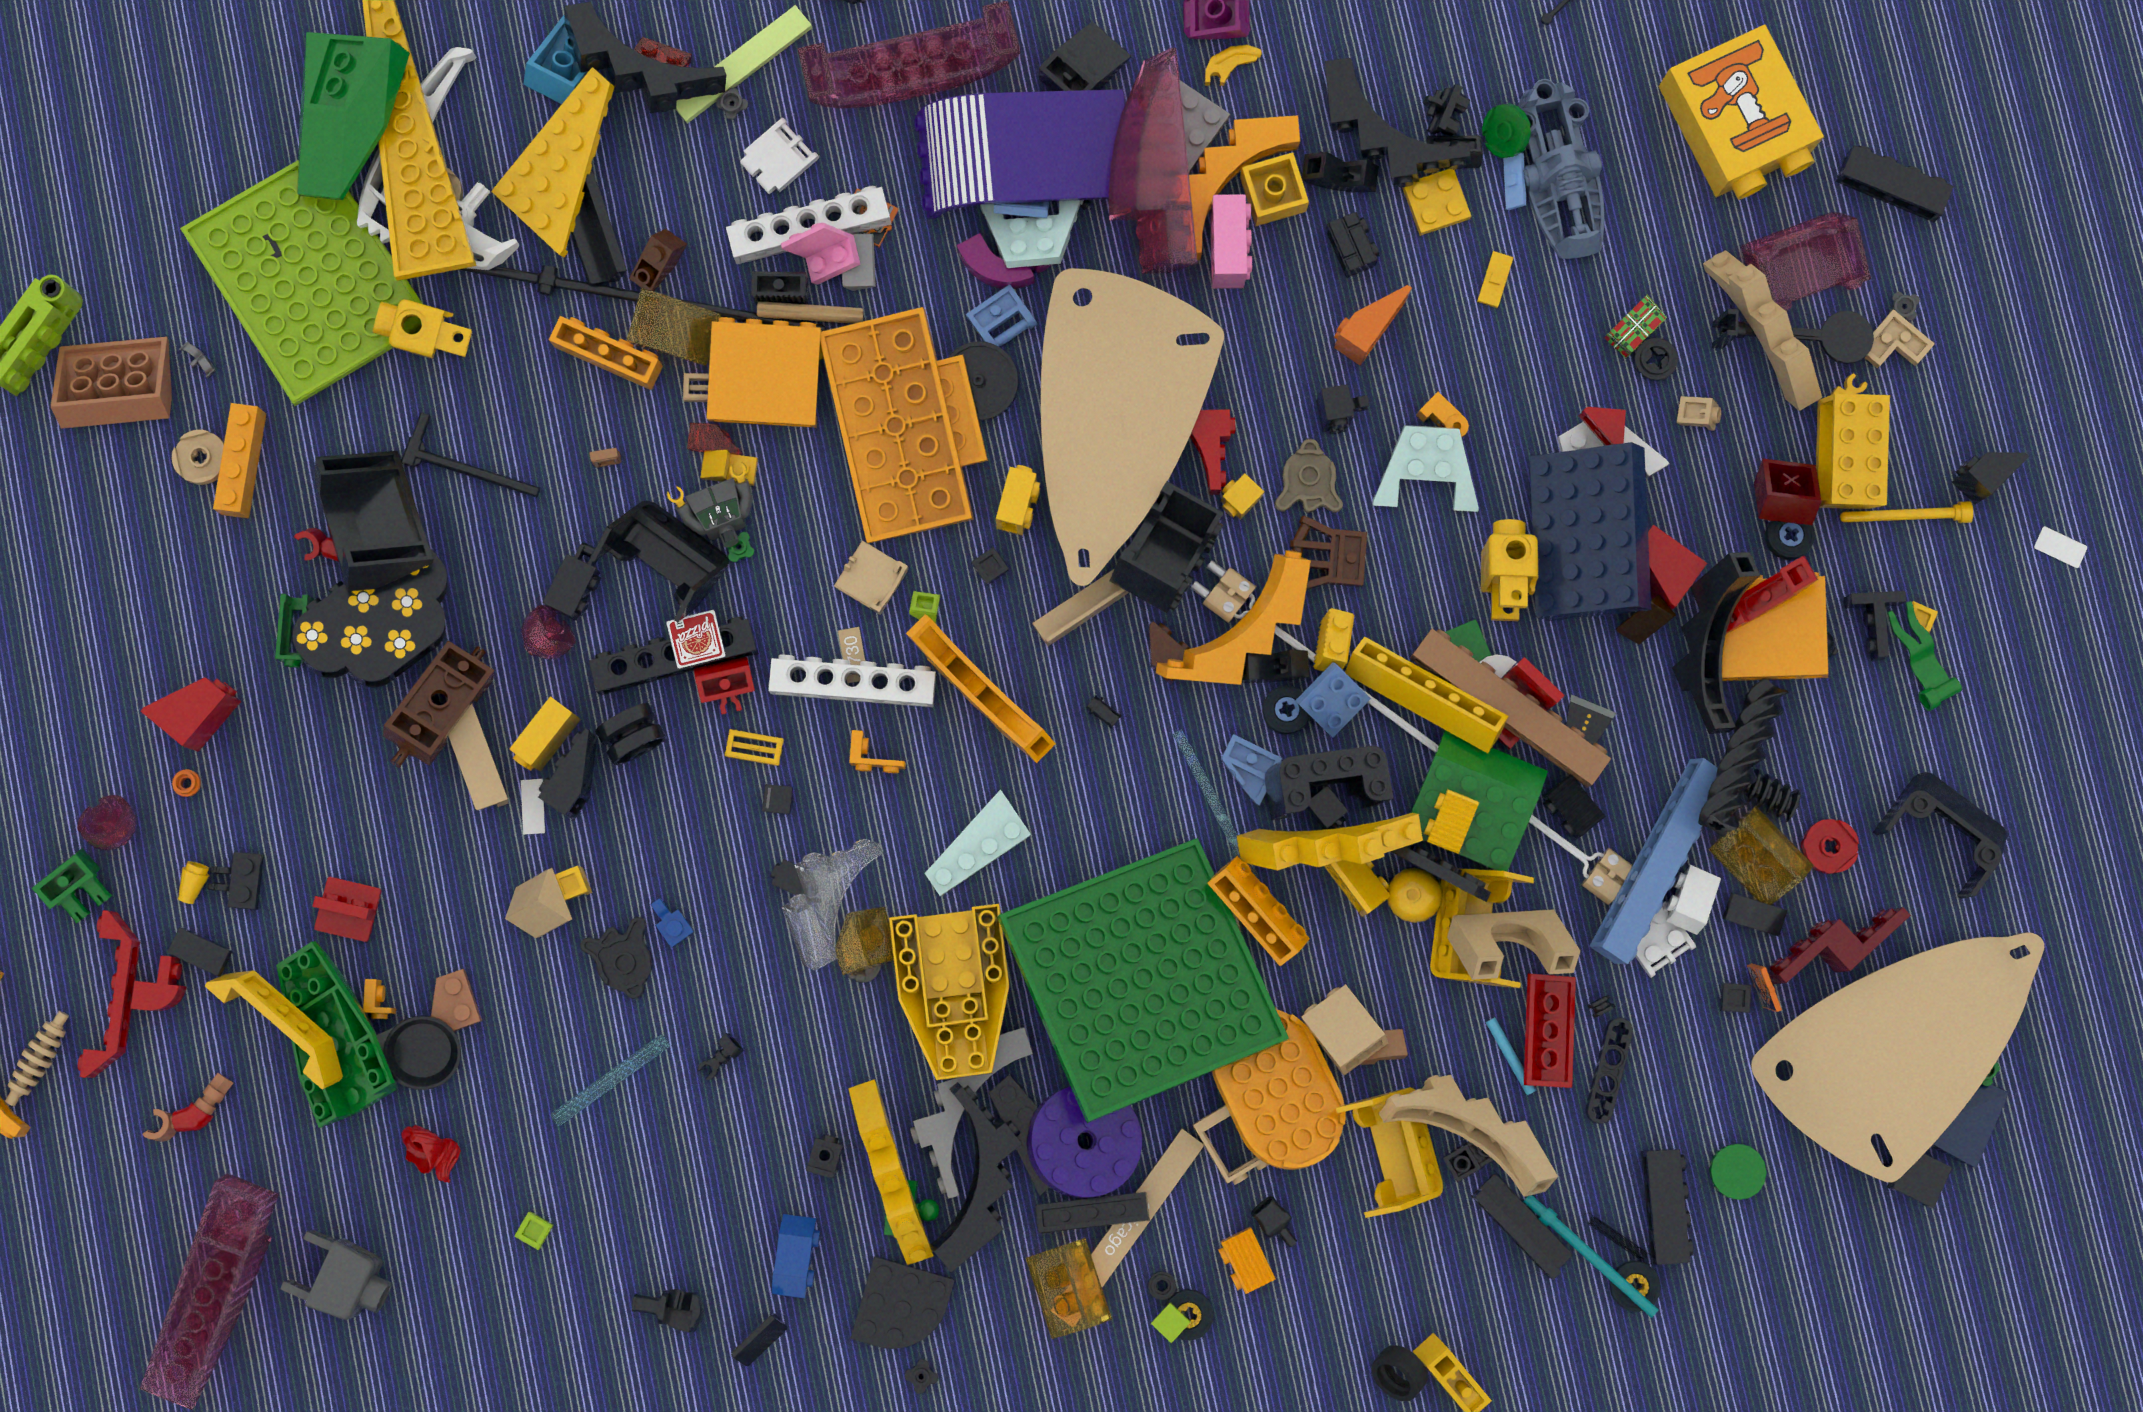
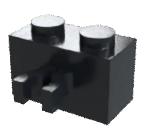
M1348 384L1321 389L1316 401L1322 432L1330 431V434L1345 432L1352 422L1354 412L1365 411L1369 407L1367 395L1351 399Z

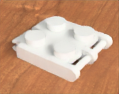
M784 118L777 121L744 150L746 156L740 161L753 177L761 172L756 180L768 194L772 193L775 189L781 192L819 158L816 152L812 153L802 142L803 138L800 135L796 136L786 125L787 121ZM783 128L793 140L790 141L781 129ZM797 146H799L809 157L806 158V157L799 151V149L797 148Z
M1666 901L1663 902L1660 911L1654 915L1650 923V930L1641 939L1635 956L1650 978L1655 976V972L1667 963H1674L1676 961L1675 958L1688 949L1693 950L1696 948L1695 943L1685 929L1666 922L1669 911L1666 910ZM1685 942V945L1683 947H1681L1674 953H1671V951H1673L1678 946H1681ZM1665 956V959H1663L1662 961H1660L1659 963H1657L1655 966H1653V967L1650 966V965H1652L1653 963L1659 961L1662 957Z

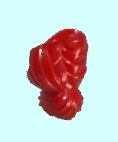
M418 1125L406 1127L402 1131V1142L407 1147L406 1160L414 1163L423 1174L430 1173L435 1167L438 1180L449 1183L451 1181L449 1174L458 1161L461 1152L458 1143L449 1138L440 1139L435 1133Z

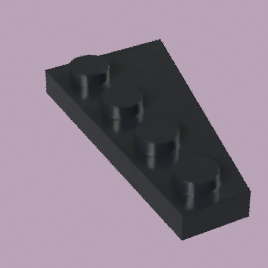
M1009 1074L989 1092V1095L1001 1119L1005 1123L1011 1121L1021 1133L1017 1138L1022 1144L1016 1149L1040 1196L1050 1187L1035 1173L1028 1157L1026 1145L1030 1120L1038 1107Z

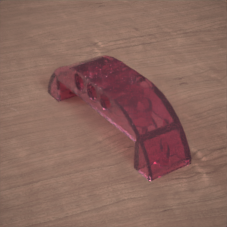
M1008 0L982 6V18L827 54L824 42L797 48L809 101L832 108L877 106L957 88L999 71L1010 64L1021 53Z

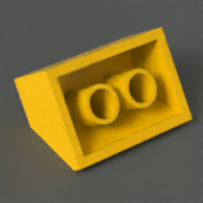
M1341 860L1324 866L1361 917L1370 913L1391 896L1388 892L1389 885L1382 876L1377 878L1371 870L1374 867L1371 861L1358 864Z

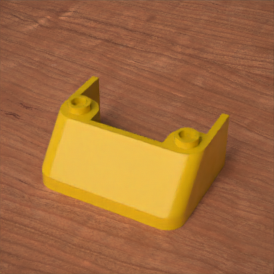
M1460 869L1462 870L1460 876H1463L1466 872L1486 883L1484 889L1491 892L1487 902L1441 879L1442 901L1436 916L1430 962L1432 974L1436 977L1450 980L1520 988V982L1500 979L1501 968L1498 978L1472 980L1447 936L1453 916L1492 913L1493 903H1503L1509 898L1512 882L1534 883V878L1507 871Z
M1414 1088L1400 1089L1336 1108L1337 1113L1353 1110L1354 1121L1362 1128H1371L1385 1181L1378 1183L1375 1190V1200L1379 1207L1364 1212L1365 1218L1402 1211L1442 1194L1443 1181L1427 1124L1412 1121L1384 1123L1379 1115V1112L1385 1106L1386 1100L1394 1094H1410L1415 1091Z

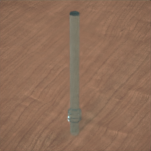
M1179 730L1173 736L1233 849L1231 851L1233 857L1235 858L1238 855L1240 858L1237 833L1183 730ZM1248 864L1251 868L1252 873L1255 876H1257L1258 873L1255 867L1251 864Z

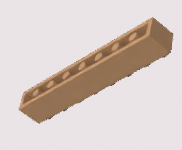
M1431 629L1411 655L1410 659L1426 671L1508 715L1509 717L1504 728L1563 771L1573 775L1585 787L1588 788L1593 785L1611 760L1606 755L1607 750L1597 743L1592 745L1586 741L1583 732L1573 726L1569 728L1561 722L1563 719L1557 713L1551 710L1547 712L1539 706L1540 702L1530 694L1525 696L1516 690L1518 686L1510 679L1504 678L1502 680L1494 674L1496 670L1491 665L1483 661L1480 664L1472 658L1473 653L1466 647L1460 645L1458 648L1450 642L1451 637L1444 631Z

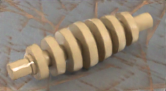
M58 1011L53 1021H46L42 1027L47 1031L39 1030L35 1036L41 1041L32 1039L29 1042L28 1046L35 1051L26 1048L23 1050L22 1056L29 1061L24 1059L18 1060L17 1066L23 1069V1071L14 1069L12 1075L18 1080L10 1079L8 1083L11 1091L5 1100L7 1104L15 1106L21 1096H28L32 1090L27 1085L35 1087L39 1082L33 1075L43 1077L46 1073L39 1066L50 1068L52 1062L45 1058V1056L55 1058L57 1052L50 1047H60L61 1041L56 1037L65 1036L66 1031L63 1029V1025L69 1017L68 1014Z

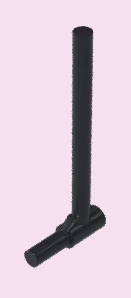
M420 413L413 435L409 437L401 459L402 464L415 468L423 461L520 493L538 497L540 487L427 452L422 440L431 416Z

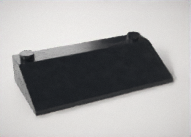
M398 451L316 457L315 485L348 592L377 589L433 563V556Z

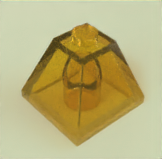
M885 906L850 912L846 915L835 946L838 964L843 975L861 972L894 961L890 922Z

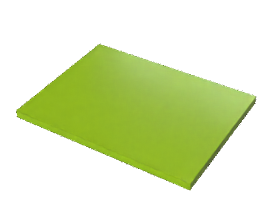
M298 160L180 228L294 406H297L394 348L389 344V337L373 333L381 301L396 306L403 299L422 304L407 279L397 281L394 277L392 256L380 241L379 236H371L368 232V227H358L359 205L349 191L343 200L306 197L297 194ZM268 234L277 243L282 256L278 258L270 256L275 251L269 240L265 241L262 236ZM409 317L404 322V330L408 334H416L422 327V322L418 317Z

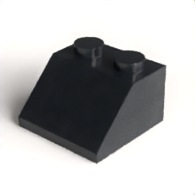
M1987 452L1979 458L1974 455L1955 471L1958 476L1952 483L1974 504H1977L1992 495L2026 461L2029 455L2021 452Z

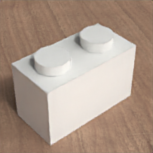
M1692 865L1684 873L1679 872L1673 886L1677 888L1675 896L1672 895L1666 906V910L1669 911L1666 922L1697 935L1707 924L1721 878Z

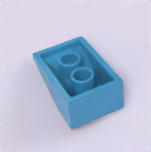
M564 15L526 63L523 85L560 104H563L588 73L580 72L564 24Z

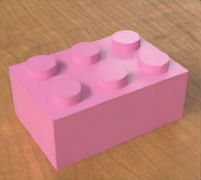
M1213 195L1210 209L1212 289L1244 288L1245 281L1250 280L1252 256H1247V254L1250 252L1252 236L1251 230H1246V228H1249V220H1251V204L1246 203V195Z

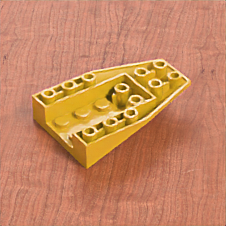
M999 904L972 907L971 911L918 917L917 914L889 918L898 999L936 1080L990 1074L993 1071L1010 987L1003 930L997 918L1001 914Z

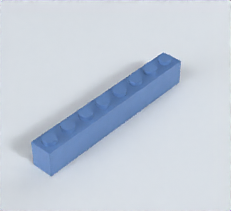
M1705 758L1689 760L1589 946L1614 964H1629L1635 958L1641 939L1648 934L1654 915L1663 906L1662 900L1673 887L1679 868L1688 859L1687 853L1692 844L1700 837L1702 825L1698 824L1699 814L1707 801L1710 786L1716 779L1718 767Z

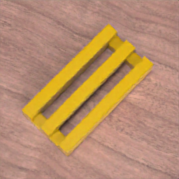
M730 729L725 757L779 766L784 739ZM734 736L777 744L776 749L735 742ZM732 747L775 755L774 759L737 753L732 752Z

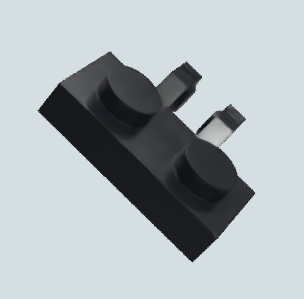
M234 852L232 868L211 866L210 873L216 875L231 874L230 885L216 882L209 883L208 890L228 891L227 907L258 910L264 855Z

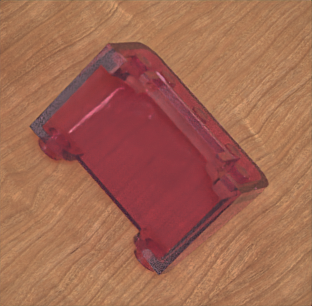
M1840 212L1821 215L1741 246L1746 266L1752 264L1765 274L1772 300L1787 311V313L1788 309L1792 307V301L1835 285L1846 286V289L1849 290L1856 289L1862 286V282L1871 279L1858 220L1855 217Z

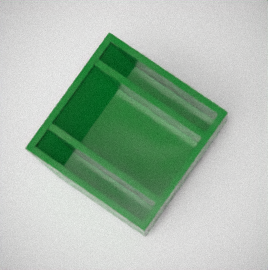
M1445 730L1410 813L1419 814L1422 838L1427 841L1428 835L1424 834L1429 819L1435 820L1438 809H1435L1434 806L1440 793L1445 794L1446 790L1449 789L1479 801L1459 855L1497 871L1508 872L1539 799L1548 771L1494 748H1491L1489 753H1486Z

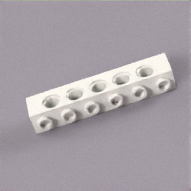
M869 186L856 194L841 193L832 200H814L809 203V206L801 208L791 206L785 208L782 213L774 215L773 213H764L751 221L745 219L732 222L731 226L726 227L734 260L736 264H741L788 252L782 249L781 243L789 240V237L793 234L803 233L811 229V227L804 228L802 226L803 221L806 219L815 220V224L826 223L850 234L892 224L882 187ZM859 205L867 207L866 212L861 215L855 214L853 211ZM832 212L841 214L840 219L837 221H830L827 218ZM786 225L789 227L786 234L779 235L776 233L779 226ZM755 232L763 233V237L759 241H751L750 237Z
M779 655L778 659H771L768 691L773 695L934 707L936 672L931 671V667L915 666L914 670L903 669L904 665L894 663L887 664V668L876 667L877 663L861 661L860 665H849V660L833 659V663H823L822 658L806 657V661H798L792 655ZM802 669L806 672L805 679L799 683L792 681L793 672ZM831 672L833 674L831 683L827 685L819 683L821 673ZM850 674H858L861 678L860 683L855 687L846 685V678ZM878 676H884L888 679V683L883 689H876L873 686V681ZM911 678L915 681V686L911 691H903L900 688V683L903 679Z

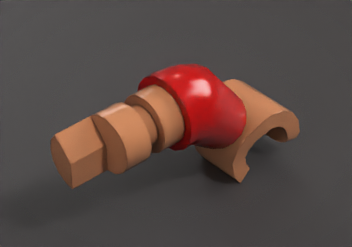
M217 1073L210 1084L204 1089L203 1094L205 1095L203 1098L199 1097L195 1103L191 1102L188 1107L174 1111L172 1114L160 1109H153L154 1116L161 1117L163 1125L158 1132L147 1130L142 1133L143 1136L151 1140L165 1142L170 1140L176 1132L201 1130L213 1119L214 1116L212 1114L216 1109L214 1105L216 1102L221 1103L233 1082L222 1074Z

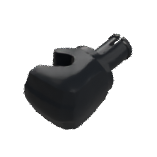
M670 1289L669 1291L664 1290L659 1298L635 1294L633 1297L632 1312L654 1314L658 1318V1324L664 1325L666 1323L677 1330L695 1332L704 1317L702 1297L694 1293Z

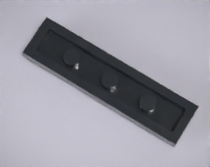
M1147 1192L1035 1205L1039 1234L1150 1221Z

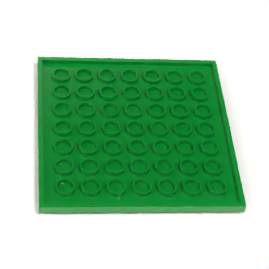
M1198 838L1004 912L997 917L1086 1123L1289 1039L1231 910L1208 885L1209 880L1214 876V872Z

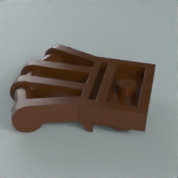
M1302 515L1299 520L1300 526L1293 540L1290 541L1289 548L1302 554L1304 549L1330 551L1329 561L1311 560L1310 569L1328 570V575L1307 581L1306 591L1325 584L1363 587L1367 532L1331 529ZM1313 529L1330 537L1331 541L1327 543L1305 541L1309 530Z

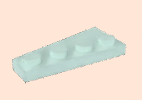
M1001 789L925 872V875L940 897L1031 836Z

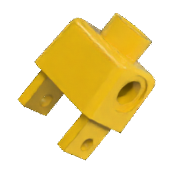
M407 299L401 300L398 306L381 301L373 327V333L389 337V344L392 347L431 359L434 358L436 349L465 357L472 335L471 329L444 322L445 318L453 317V313ZM412 316L420 318L422 322V327L416 334H408L404 330L405 320ZM462 334L463 340L455 342L454 335Z
M1514 519L1499 520L1493 523V534L1489 536L1481 552V592L1491 593L1492 621H1519V608H1527L1528 593L1533 595L1538 579V540L1535 535L1526 534L1525 522ZM1503 607L1512 608V613H1505Z

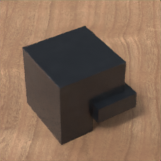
M1923 1154L1900 1179L1895 1182H1889L1887 1188L1923 1203L1922 1205L1925 1207L1934 1208L1952 1167ZM1892 1159V1161H1891L1890 1164H1883V1165H1884L1885 1167H1890V1166L1892 1165V1163H1893V1159Z

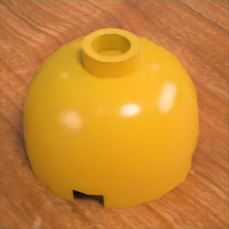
M1419 868L1404 869L1396 874L1389 883L1388 892L1391 896L1387 899L1388 905L1400 919L1412 923L1423 922L1434 916L1438 911L1442 901L1441 885L1435 876L1426 870Z

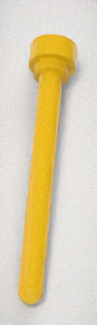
M1962 501L1948 508L1842 512L1840 520L1846 523L1952 518L1954 521H1958V523H1971L1973 520V505L1971 501Z

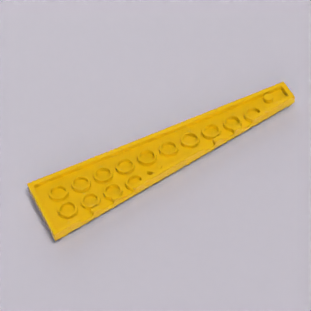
M362 0L366 37L391 38L410 53L388 126L379 140L394 277L399 281L477 266L395 0Z

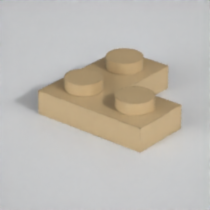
M1893 309L1874 330L1872 349L1865 359L1878 368L1895 349L1916 366L1935 343Z

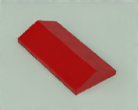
M1527 974L1524 1085L1572 1088L1576 977Z

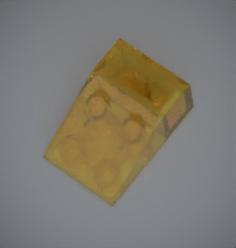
M641 288L627 336V342L707 366L710 356L712 321L719 322L721 314Z

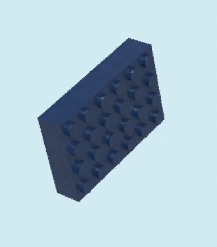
M1633 442L1530 456L1532 531L1538 540V579L1535 586L1536 617L1554 621L1651 610L1645 448Z

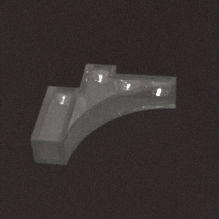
M862 839L856 841L853 847L846 851H837L829 857L817 852L810 853L802 858L803 861L795 864L805 894L792 897L789 903L782 906L804 966L817 970L838 959L835 945V926L841 901L857 874L867 864L883 854L879 843Z

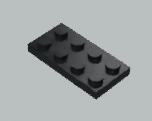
M1413 844L1390 851L1487 902L1491 894L1490 891L1484 889L1485 882L1466 872L1463 876H1460L1462 870L1443 860H1440L1439 864H1437L1438 858L1419 847H1416L1415 851H1413L1415 847Z

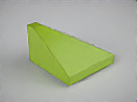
M913 591L909 614L919 620L926 614L936 624L940 595Z

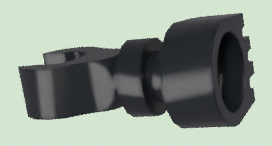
M725 1033L720 1038L719 1043L722 1049H717L714 1052V1057L703 1061L698 1066L697 1071L703 1069L705 1065L712 1067L711 1075L705 1080L716 1077L720 1066L727 1064L730 1061V1056L736 1059L744 1051L742 1046L730 1034Z

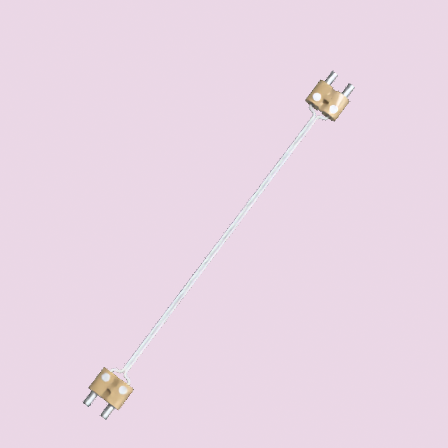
M1211 561L1206 568L1221 578L1219 583L1212 591H1209L1199 582L1195 581L1191 589L1205 599L1203 605L1227 623H1230L1234 617L1237 619L1243 618L1249 611H1244L1240 615L1237 612L1249 597L1251 598L1249 608L1253 607L1255 597L1252 593L1257 586L1231 567L1226 571L1214 561ZM1277 625L1275 626L1274 633L1296 650L1308 651V659L1314 662L1316 659L1315 653ZM1364 691L1371 698L1368 701L1370 705L1432 751L1436 752L1438 745ZM1531 815L1529 823L1584 863L1583 875L1585 880L1582 886L1607 905L1611 904L1633 865L1610 848L1604 853L1597 852L1589 857ZM1600 856L1593 870L1587 874L1588 861H1592Z

